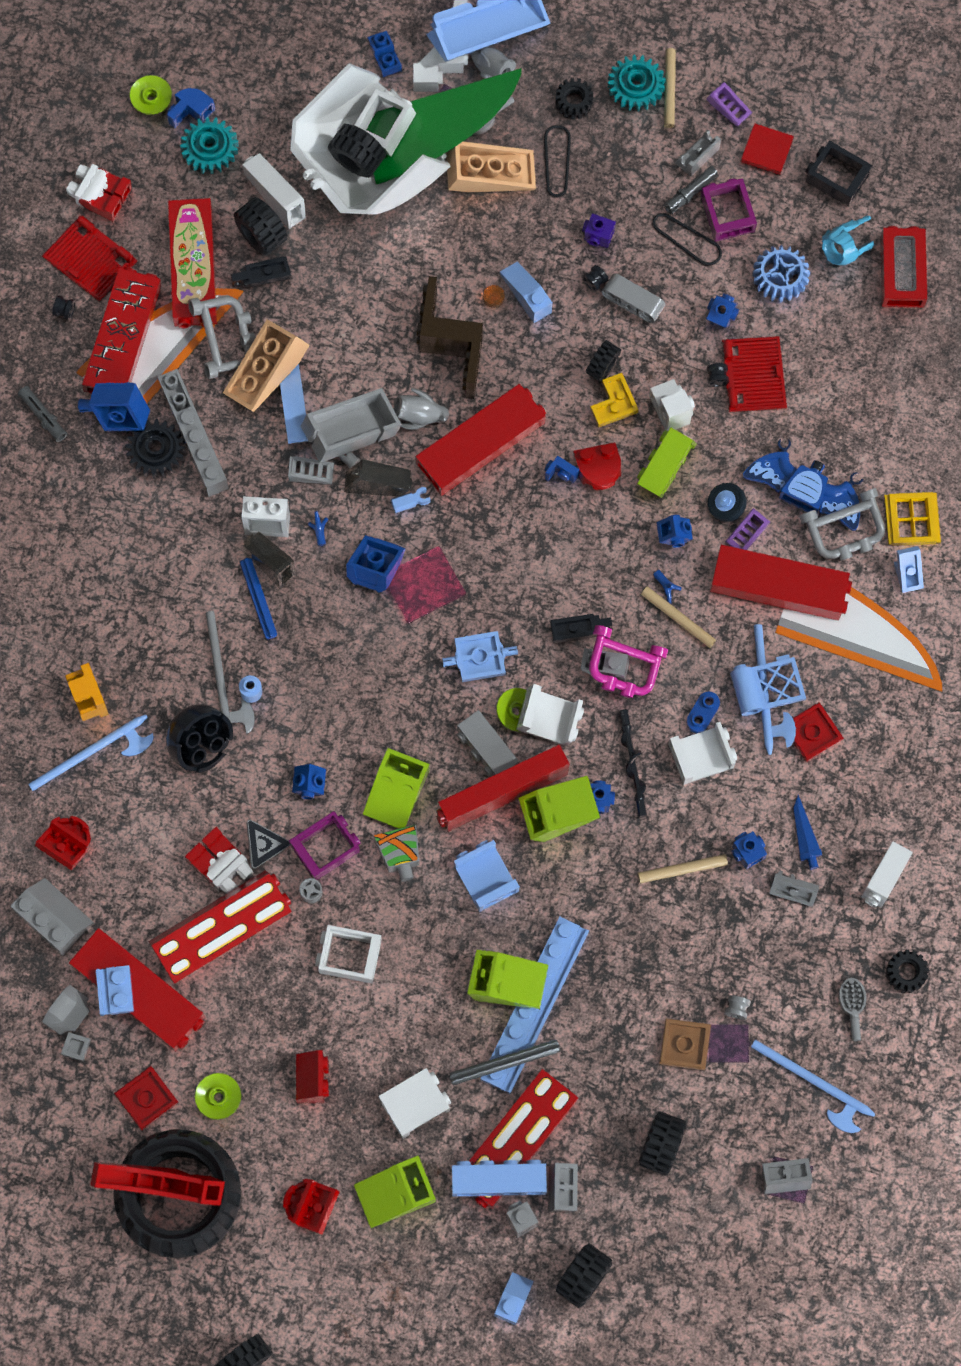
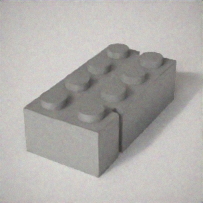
M380 388L306 414L301 428L309 443L313 441L311 447L321 463L372 445L376 440L380 442L394 437L402 424L383 389Z

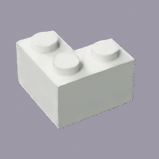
M672 379L650 388V400L665 430L669 431L670 427L676 430L690 424L695 404L690 395L687 396L685 389L683 390L681 385H677L675 380Z

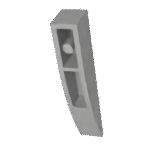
M178 369L158 376L166 400L181 431L182 438L185 440V445L208 497L229 489L225 474Z

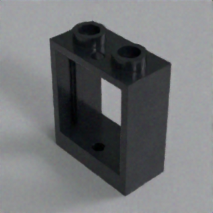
M829 140L825 147L822 145L818 150L816 161L814 163L811 161L805 171L807 173L805 182L849 207L870 176L873 165ZM828 154L859 171L848 189L817 173Z

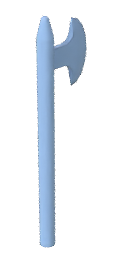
M762 624L754 625L757 666L766 664L763 627ZM767 671L758 672L759 679L768 684ZM767 690L764 697L766 703H770L769 692ZM770 709L761 711L764 745L768 755L772 754L773 737H784L786 747H790L796 735L795 722L788 712H783V722L772 726Z
M147 715L132 719L30 782L28 785L31 790L35 791L124 735L129 741V747L121 752V754L130 757L142 753L151 745L154 736L152 733L146 737H140L135 728L147 719Z
M756 1039L753 1042L751 1048L846 1104L841 1113H834L827 1109L828 1119L838 1129L848 1133H857L861 1130L852 1121L856 1110L865 1115L875 1116V1113L867 1105Z

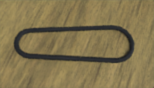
M552 125L544 134L546 187L548 193L553 197L563 196L568 188L571 134L562 125ZM553 128H561L568 135L564 191L560 194L551 192L549 185L547 135Z
M659 213L653 218L652 225L654 229L701 264L714 265L720 261L722 250L715 241L666 213ZM660 216H665L714 244L719 250L718 258L713 262L702 261L656 226V219Z

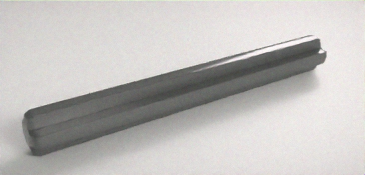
M552 1040L451 1072L449 1074L452 1085H457L560 1052V1046L557 1040Z

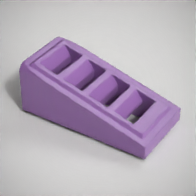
M725 82L706 98L714 108L736 127L752 114L749 108ZM723 94L724 97L720 100L718 96ZM728 99L730 103L726 106L724 102ZM735 105L737 108L731 112L729 109ZM741 110L743 114L737 118L735 114Z
M753 508L725 542L731 547L748 550L769 526L770 521ZM754 518L762 525L758 527L750 520ZM747 524L756 531L754 534L745 528ZM741 530L750 537L749 541L739 534ZM735 537L745 544L743 548L733 540Z

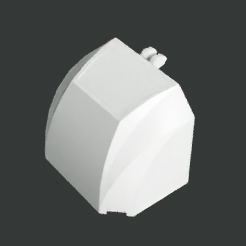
M350 63L293 119L290 150L306 169L303 173V178L307 181L312 178L314 179L310 183V187L314 190L321 188L340 213L377 215L408 201L433 183L451 166L444 160L447 157L446 153L436 159L422 155L400 177L376 185L374 174L369 178L358 176L344 168L334 159L328 149V144L343 124L355 125L375 89L382 92L387 90L378 82L380 77L377 74ZM391 89L389 91L395 95V98L401 100V97L395 90ZM382 102L377 111L387 109L393 106L386 102Z

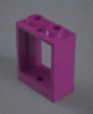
M732 178L720 184L711 183L702 188L701 200L715 242L756 231L757 221L743 178ZM739 191L747 218L719 224L711 197Z
M335 811L289 840L290 846L310 876L316 880H319L360 852L358 845L361 842L354 832L352 834L349 833L346 828L348 823L342 815L338 816ZM334 824L350 849L319 869L303 846V843Z

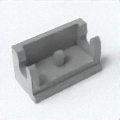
M707 130L691 148L678 158L675 164L691 177L719 150L721 139L718 136L713 139L710 136V130Z
M809 1158L762 1164L765 1194L811 1189L812 1174Z
M554 1163L549 1166L548 1213H571L577 1211L578 1164Z

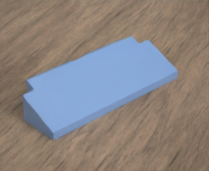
M477 0V7L474 8L471 3H465L434 14L432 17L433 23L430 24L433 30L426 35L446 62L542 28L551 23L541 0Z

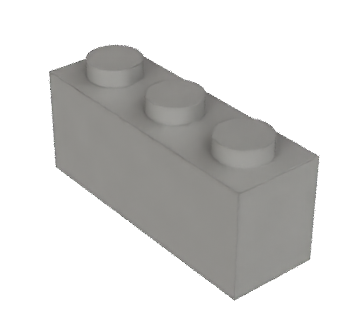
M479 710L457 725L458 733L456 735L463 745L467 743L471 748L470 754L476 762H482L485 766L483 770L488 777H492L519 764V760Z

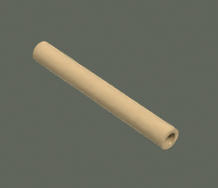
M674 48L665 50V128L675 127L676 50Z
M648 586L643 590L641 595L708 648L714 645L716 642L715 638Z
M723 854L639 872V883L728 865L727 856Z

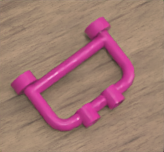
M595 625L593 635L597 637L590 659L589 670L591 676L596 681L602 683L601 688L614 692L615 688L620 689V695L627 698H633L634 695L643 696L651 692L655 685L661 659H666L668 649L651 645L650 652L647 653L611 640L612 629ZM603 646L651 663L646 684L643 687H638L633 683L624 682L616 677L600 673L598 664Z

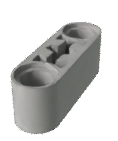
M615 273L612 274L601 291L605 298L649 323L656 321L666 305L658 296Z

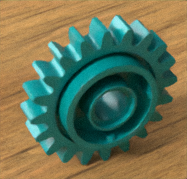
M633 55L630 61L625 56L624 63L618 60L617 67H611V73L608 74L607 88H610V96L615 95L614 102L621 100V108L628 104L629 111L632 110L633 106H636L637 111H640L643 105L648 110L649 103L655 106L656 99L661 100L662 93L665 90L664 84L666 79L663 77L664 71H658V63L653 66L651 65V58L645 62L644 55L641 56L640 60H637L636 55ZM638 81L641 84L635 85L632 82Z
M206 117L205 123L198 119L197 126L190 123L191 130H184L185 136H181V143L183 144L180 145V149L183 151L182 157L187 159V165L193 164L194 171L201 167L202 174L205 173L206 169H209L210 173L213 174L214 168L222 172V165L229 168L228 161L235 162L234 155H238V148L236 147H239V142L236 140L237 134L233 132L232 126L226 127L225 121L218 124L216 117L213 122H210L209 118ZM207 144H214L212 147H205Z

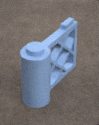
M789 654L776 657V662L755 667H746L745 664L735 666L730 673L742 716H750L763 710L806 700L795 657L790 658ZM791 664L793 673L790 678L778 673L782 666ZM766 670L773 674L768 684L759 679L758 672ZM776 676L787 682L782 691L771 686ZM789 684L798 688L799 696L790 697L784 693ZM768 689L779 695L776 701L766 703L764 695Z

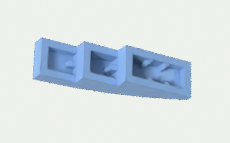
M298 364L280 383L288 444L308 441L301 428V424L306 416Z

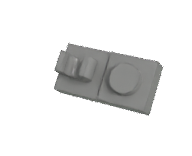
M783 871L775 874L769 894L813 907L819 885L799 879L796 880L794 874H791L790 877L783 876Z

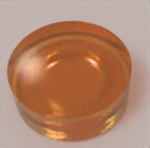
M497 285L488 286L483 294L485 304L492 308L501 306L505 299L504 290Z

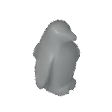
M485 47L470 53L475 66L481 71L480 76L487 79L515 70V61L507 59L502 52L493 47Z
M411 388V391L419 396L399 395L394 399V411L397 417L410 422L403 423L401 425L403 428L416 430L430 423H444L449 418V410L437 404L430 395L422 390Z

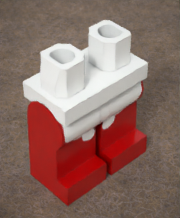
M94 164L91 167L80 165L76 171V177L83 181L80 185L71 181L66 189L67 194L75 198L77 205L83 206L113 222L132 190L131 180L125 177H117L104 169L98 168Z
M217 827L201 840L203 845L199 842L185 855L186 861L200 875L213 885L219 892L222 890L226 894L238 887L232 881L235 876L239 875L244 881H247L254 874L248 865L247 858L232 845Z

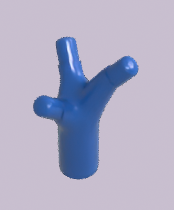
M315 511V524L309 522L308 526L315 531L317 546H325L324 528L328 518L325 517L321 522L319 512Z
M657 570L653 576L662 585L667 596V602L671 604V590L681 591L682 587L670 582L660 570Z

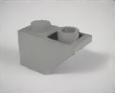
M584 648L580 669L590 674L589 664L593 649ZM602 651L598 664L599 672L626 682L629 666L628 655Z

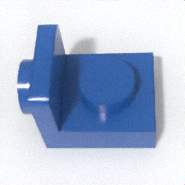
M558 455L554 461L550 460L544 469L547 481L552 478L555 472L564 481L570 480L573 483L579 477V469Z

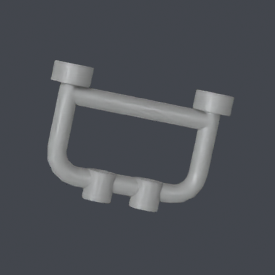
M231 296L200 301L199 298L188 300L190 314L192 316H202L213 360L204 363L207 379L217 378L220 372L237 369L243 360L242 358L222 363L209 308L223 305H231L233 307L235 322L239 327L240 342L242 347H244L245 355L256 338L254 332L249 333L247 325L251 324L250 313L248 311L243 312L240 302Z
M876 488L860 493L861 503L818 518L816 510L799 515L801 523L807 524L815 549L819 555L827 559L839 557L840 561L853 557L851 552L857 550L860 553L873 549V544L881 541L885 533V525L875 497L879 496ZM870 509L877 529L874 535L834 550L825 549L817 527Z

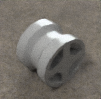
M308 878L300 884V896L304 902L314 904L321 899L323 892L318 880Z
M729 995V1006L725 1009L724 1014L735 1019L746 1020L748 1015L746 1009L750 1006L751 1001L740 996Z

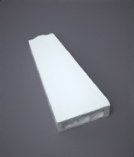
M260 153L245 160L242 165L243 174L288 229L306 218L303 197Z

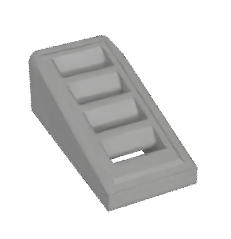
M290 456L289 482L332 485L334 463L326 461L320 463L319 460ZM296 466H300V473H296ZM305 467H309L308 475L305 474ZM314 467L318 468L317 476H313ZM323 468H327L326 478L322 477Z

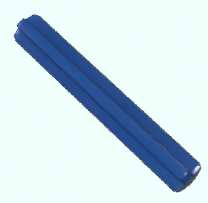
M244 558L240 561V566L264 637L269 640L277 637V631L251 558Z

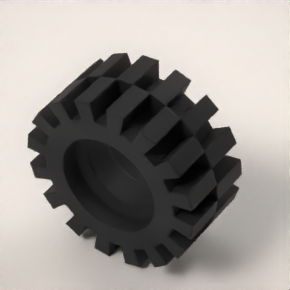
M570 78V82L566 79L563 81V84L560 83L556 90L555 98L556 108L559 109V113L561 115L565 113L564 117L566 118L571 115V119H575L576 115H578V119L582 118V114L586 116L588 111H591L594 94L591 91L592 87L590 85L587 86L585 80L581 83L580 78H577V82L574 81V78ZM570 93H577L582 96V101L579 104H571L567 101L566 97Z
M605 340L593 355L594 357L587 366L586 373L601 382L607 377L611 368L614 367L621 349Z
M901 950L896 955L894 954L888 962L886 978L889 979L890 986L893 985L896 991L901 990V993H913L915 990L920 989L927 980L929 968L926 965L928 963L922 959L923 956L921 954H916L917 951L909 952V950H905L902 952ZM904 963L913 965L916 970L915 977L910 980L903 979L899 974L900 965Z

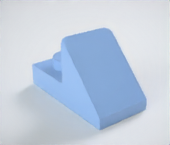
M915 546L897 550V561L894 562V567L901 591L904 593L924 588L919 547Z

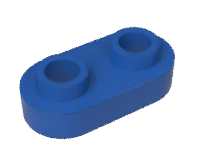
M708 691L699 696L686 721L687 727L691 732L697 734L708 728L720 706V699L717 694ZM710 699L713 701V704L707 705L705 700ZM697 717L701 718L702 723L698 724L694 719Z

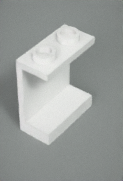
M531 685L527 688L516 730L563 746H567L572 741H575L578 735L577 722L581 720L584 713V708H581L583 700L579 699L573 703L541 692L542 686Z
M721 722L716 723L715 728L679 739V736L670 738L668 745L683 785L734 768L737 754L734 748H730L727 741L730 740L726 727H722Z
M427 1068L379 1096V1101L402 1139L409 1136L412 1130L443 1112L448 1113L450 1111L449 1104H451L448 1095L445 1091L440 1092L437 1087L440 1084L434 1072L429 1073Z

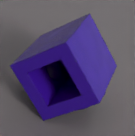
M592 213L590 220H585L582 232H585L584 241H587L592 246H601L608 249L615 232L616 221Z

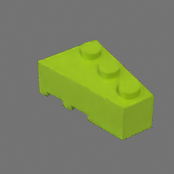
M670 427L669 431L665 430L659 439L662 443L658 449H653L648 458L650 461L647 468L643 467L637 476V479H639L638 485L660 498L664 496L675 479L681 465H684L686 462V456L691 448L694 449L697 445L694 440Z

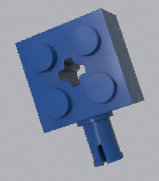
M95 383L91 398L79 399L78 410L81 413L94 412L104 431H144L150 409L136 383Z

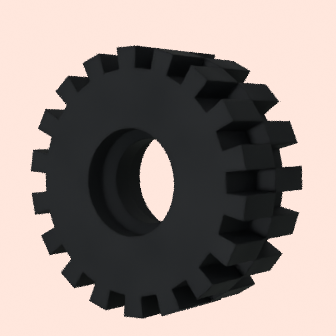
M258 1333L241 1343V1345L233 1349L214 1366H260L273 1352Z

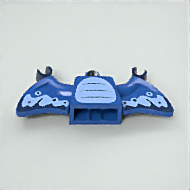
M779 439L777 447L781 452L770 453L757 459L743 473L744 479L764 483L780 493L779 499L806 512L816 510L818 513L820 508L819 513L826 515L858 504L859 500L853 486L859 487L864 482V479L854 482L853 478L859 474L854 472L851 474L849 482L845 481L840 485L827 484L828 477L822 475L825 465L817 460L813 461L810 468L800 465L797 469L790 463L789 453H787L791 446L789 439L786 448L780 445L781 439ZM860 512L842 518L839 521L851 531H856Z

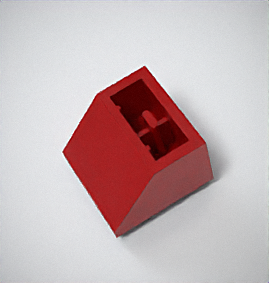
M323 1050L296 1054L297 1104L325 1103V1097H329L328 1079H324V1074H329L328 1056H324Z

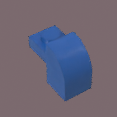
M183 89L175 94L176 104L169 108L167 118L169 125L174 129L188 115L192 116L195 120L200 119L203 123L206 117H209L215 111L214 100L199 89Z

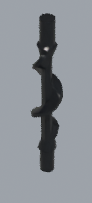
M623 709L619 711L623 732L621 743L628 748L630 758L626 765V773L630 778L634 779L636 790L634 800L637 806L638 817L644 818L647 817L644 801L646 799L644 796L646 784L639 778L635 759L642 753L641 750H635L633 747L632 725L630 724L628 710Z

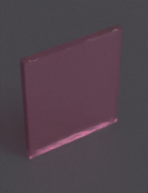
M440 546L400 565L388 586L408 624L466 595V591L463 589Z

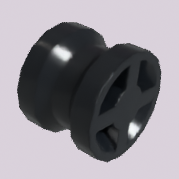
M593 265L591 271L582 276L585 285L593 292L598 291L600 285L605 284L609 280L605 271L598 265Z
M58 295L53 305L52 315L56 317L63 316L64 319L71 320L75 311L76 301L73 299L66 300L63 296Z
M714 363L707 366L709 386L722 387L729 384V377L726 375L728 371L727 364Z

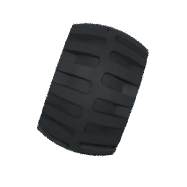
M172 1129L155 1133L145 1138L130 1150L122 1164L155 1167L162 1161L175 1157L194 1159L205 1165L214 1178L225 1182L221 1205H212L210 1211L198 1224L185 1230L173 1231L154 1226L144 1216L140 1202L141 1193L114 1190V1206L121 1226L137 1245L150 1253L162 1257L184 1258L200 1254L212 1248L228 1233L239 1211L241 1183L233 1160L216 1141L195 1131Z

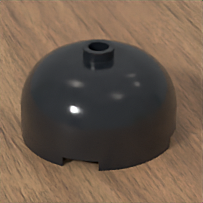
M204 704L192 705L180 711L171 721L166 733V746L171 758L185 770L198 773L215 767L226 756L222 751L228 746V740H233V727L229 718L216 708ZM200 745H203L212 753L218 752L217 756L208 762H203L206 759L207 753Z

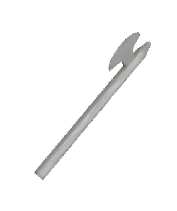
M214 611L206 612L220 712L227 716L231 723H242L247 734L251 732L254 726V711L250 703L241 698V709L229 712Z

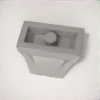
M67 986L49 1008L42 1022L60 1036L64 1032L75 1031L90 1012L87 1005L89 998L73 986Z

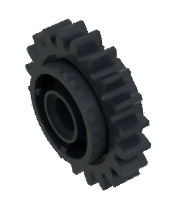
M158 419L155 420L154 425H151L150 421L147 420V426L144 428V431H132L134 437L127 436V441L130 444L125 445L126 451H129L126 453V457L131 459L129 462L131 467L136 466L135 470L137 473L143 470L144 477H147L151 472L153 479L156 478L157 473H160L162 478H164L166 470L173 474L172 466L175 468L180 467L177 460L184 461V456L181 453L186 452L185 447L182 446L185 444V440L180 438L182 436L180 430L175 432L174 424L168 428L166 420L162 425H159ZM153 446L161 447L160 450L156 452L150 450Z

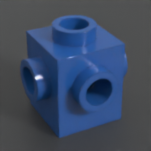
M725 293L722 296L717 295L715 299L711 298L707 310H710L707 320L727 328L731 320L735 321L740 310L737 309L738 303L734 302L735 298ZM722 305L726 308L725 313H722L720 310Z
M670 515L656 522L659 543L679 548L683 547L686 542L693 540L690 519L680 517V515Z
M312 764L294 766L292 793L301 795V798L306 800H313L315 796L324 795L326 769Z
M593 781L590 785L599 814L609 813L610 805H614L615 792L611 791V784H606L605 781ZM595 795H604V796L601 797V798H598V797H596Z
M754 831L749 834L743 832L735 837L736 841L733 843V850L731 852L737 862L741 861L745 870L765 860L767 856L764 849L765 843L759 835H755Z

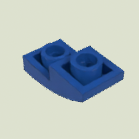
M387 31L367 37L383 77L403 71L395 52L394 44Z

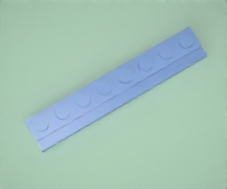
M559 917L538 960L540 963L549 965L540 1009L515 1007L490 1060L535 1045L589 930ZM525 1063L482 1076L480 1080L511 1094Z

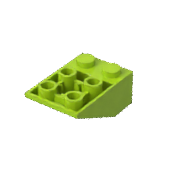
M387 748L363 815L397 829L405 828L430 771L429 764Z
M588 776L541 788L519 798L530 839L534 841H549L600 818Z
M476 950L467 994L475 1001L540 1009L549 965L499 952Z
M419 1156L398 1163L354 1184L370 1228L436 1202Z

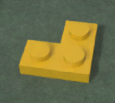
M623 373L602 380V385L609 399L590 407L598 428L639 412Z

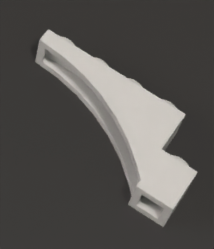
M454 0L453 7L468 3V0ZM433 47L420 62L413 63V92H439V84H443V73H464V65H468V54L445 62L436 48Z

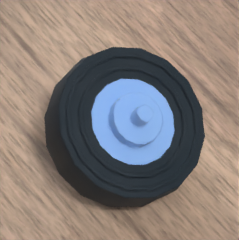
M722 483L710 492L707 505L710 513L716 519L723 522H732L744 513L747 499L744 491L738 485Z

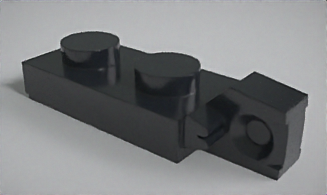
M286 256L247 264L244 268L240 269V272L231 274L233 287L244 285L245 288L292 278Z
M593 613L550 620L553 644L597 637L593 635L595 625L612 629L611 617L600 619L599 615H594Z

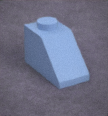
M512 1272L494 1316L516 1325L534 1281Z

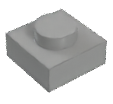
M68 1032L61 1055L84 1062L91 1039Z

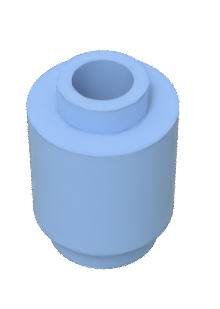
M252 675L241 679L239 690L242 699L249 703L258 701L262 696L260 680Z

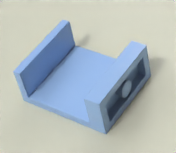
M494 840L491 842L483 841L470 853L464 851L456 856L454 867L479 912L519 892L520 887L516 879L513 880L496 850Z

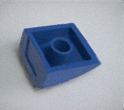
M365 535L346 564L347 577L354 585L358 584L375 590L378 593L385 591L396 574L406 548Z

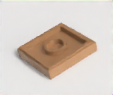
M666 1018L659 1064L705 1071L711 1024Z

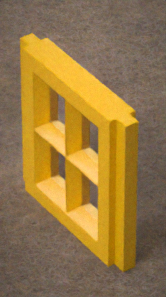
M921 492L884 495L888 545L904 546L941 543L937 493ZM913 501H925L926 516L914 517ZM897 502H909L910 517H898ZM927 520L928 536H916L915 521ZM899 522H911L912 537H900Z

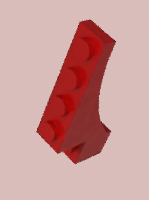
M94 1162L90 1186L94 1188L146 1193L207 1205H221L225 1184L224 1181L212 1176L188 1174L176 1168Z

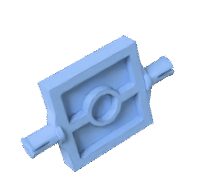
M498 631L454 638L455 656L442 658L443 667L457 665L462 682L506 675L505 657L518 655L517 646L503 648Z

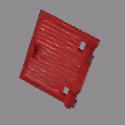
M79 216L42 256V258L99 302L112 290L118 269L132 268L138 262L129 251L113 242L83 216ZM81 226L88 231L84 236L77 232ZM119 256L126 260L123 266L116 262Z
M780 337L722 340L724 364L728 365L726 375L729 377V384L726 385L727 396L729 397V412L787 409ZM732 347H737L738 355L733 356ZM737 395H742L743 403L738 404Z

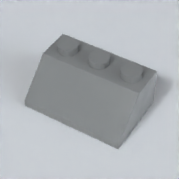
M46 878L26 889L11 905L12 910L62 956L94 924L90 918Z

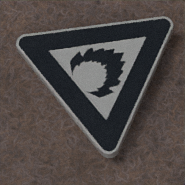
M252 820L247 821L250 862L253 869H256L290 846L289 840Z

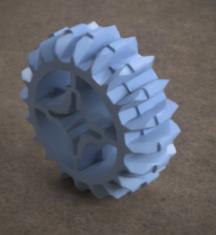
M782 245L779 246V250H776L774 246L771 247L770 252L765 249L763 256L759 255L757 257L758 262L754 263L753 268L755 270L752 272V276L755 277L754 285H758V292L764 290L763 296L771 295L772 301L775 297H779L780 303L784 297L788 301L792 299V295L797 298L800 292L805 291V286L809 283L810 271L807 270L809 264L804 263L805 257H798L799 251L797 250L793 253L791 252V247L783 250ZM774 263L773 269L765 273L764 269L769 264ZM797 274L798 279L789 285V279Z

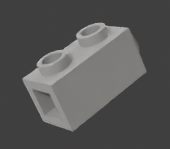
M518 1201L508 1207L506 1220L516 1238L537 1228L538 1220L528 1202L522 1204L521 1201Z

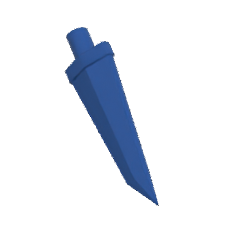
M798 794L793 810L799 857L801 861L808 860L810 870L819 868L816 857L822 856V851Z

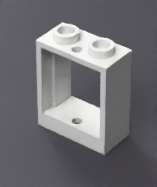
M375 89L354 126L372 135L381 144L386 154L392 156L414 119L416 112L412 108V103L404 98L399 100L387 90L382 92ZM382 102L402 110L386 139L366 130Z
M243 496L242 522L245 535L288 537L290 524L288 499Z
M894 841L891 843L861 896L865 899V903L874 908L877 906L881 908L911 857L912 851Z
M328 925L327 931H322L320 944H323L322 953H317L315 966L319 967L320 974L373 984L382 936ZM333 936L370 943L364 974L327 967Z

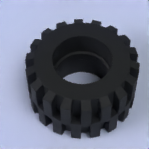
M343 124L328 144L330 153L339 164L350 172L365 178L371 177L386 157L385 150L372 135L351 124Z
M254 197L234 212V220L239 231L257 252L267 256L287 240V232L282 221L263 200Z
M659 1111L654 1117L639 1158V1166L666 1176L670 1172L686 1129V1121Z
M588 1243L571 1262L559 1280L555 1292L578 1309L583 1307L612 1266V1259Z

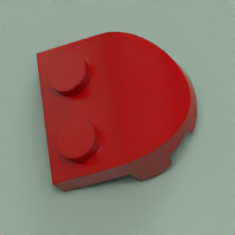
M616 442L573 451L575 463L579 469V480L583 485L586 483L593 486L595 490H604L613 487L615 481L621 477V458Z
M75 816L61 819L56 817L50 822L49 828L36 841L35 847L72 871L88 852L91 841L89 826L82 819Z
M303 1179L302 1182L291 1185L283 1199V1207L288 1216L287 1218L303 1229L322 1235L340 1191L317 1183L312 1179Z

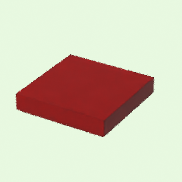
M754 123L741 162L781 175L794 136Z
M820 702L793 718L796 727L793 744L806 763L844 739Z
M152 1066L148 1067L114 1093L141 1131L179 1103Z

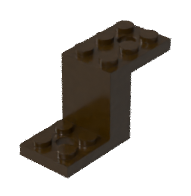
M429 276L428 284H423V301L420 305L419 313L420 323L417 325L416 334L417 344H420V352L465 358L466 364L463 371L462 390L466 391V398L474 399L483 341V323L434 317L437 300V277Z

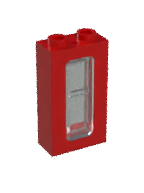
M888 226L883 228L880 236L882 307L924 308L927 302L926 229L917 226L908 228Z

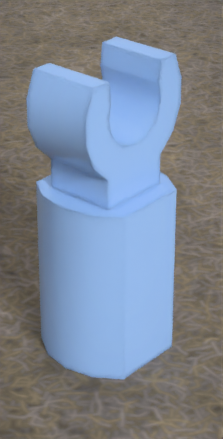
M426 487L419 488L414 494L411 492L391 499L395 514L414 508L417 504L428 505L430 497L425 499L420 497L421 494L427 492Z

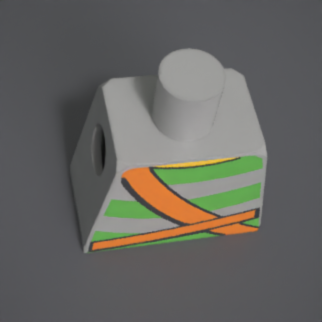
M416 825L374 835L375 844L388 872L398 871L401 882L412 880L414 877L411 867L419 865Z

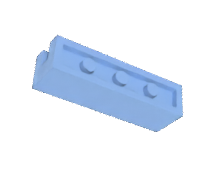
M516 1160L503 1161V1164L494 1165V1161H480V1165H471L470 1161H458L457 1165H452L453 1197L546 1195L547 1193L546 1164H541V1160H527V1164H518Z

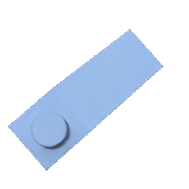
M518 261L499 272L533 323L552 313V301L541 285Z

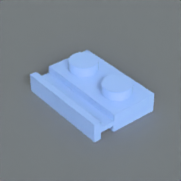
M130 966L96 969L100 1016L134 1012Z

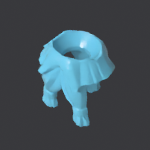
M867 215L856 221L850 220L839 227L833 228L832 231H826L822 236V250L827 261L833 265L844 266L854 262L858 256L875 246L874 241H871L856 248L853 238L848 233L870 220V216ZM834 243L841 245L843 254L836 250Z

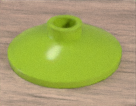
M144 76L138 79L130 90V100L133 107L143 114L153 115L164 111L172 99V91L169 84L158 76ZM151 96L155 97L153 100H148Z
M512 688L505 691L499 697L496 705L499 721L507 729L515 732H521L516 729L527 692L523 688ZM513 708H517L519 710L518 715H515L513 713Z
M214 1073L206 1076L198 1084L195 1091V1102L199 1111L206 1117L216 1120L225 1119L238 1109L241 1102V1090L238 1083L229 1075ZM216 1094L223 1095V1099L219 1102L215 1101L214 1097Z

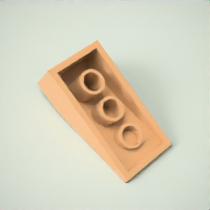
M462 142L446 152V161L451 166L447 169L448 190L460 192H497L536 189L533 150Z
M267 319L223 391V394L254 412L299 364L310 345Z

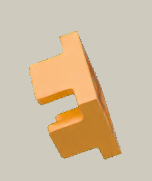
M89 663L81 665L80 670L65 675L82 721L98 715L101 718L109 715Z

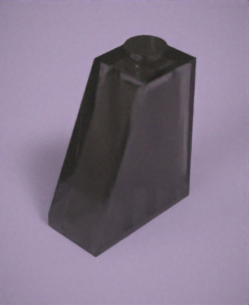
M362 459L346 471L344 492L399 497L411 489V470Z
M257 532L255 535L251 534L246 538L243 545L244 553L252 559L279 589L296 575L294 560L262 533Z

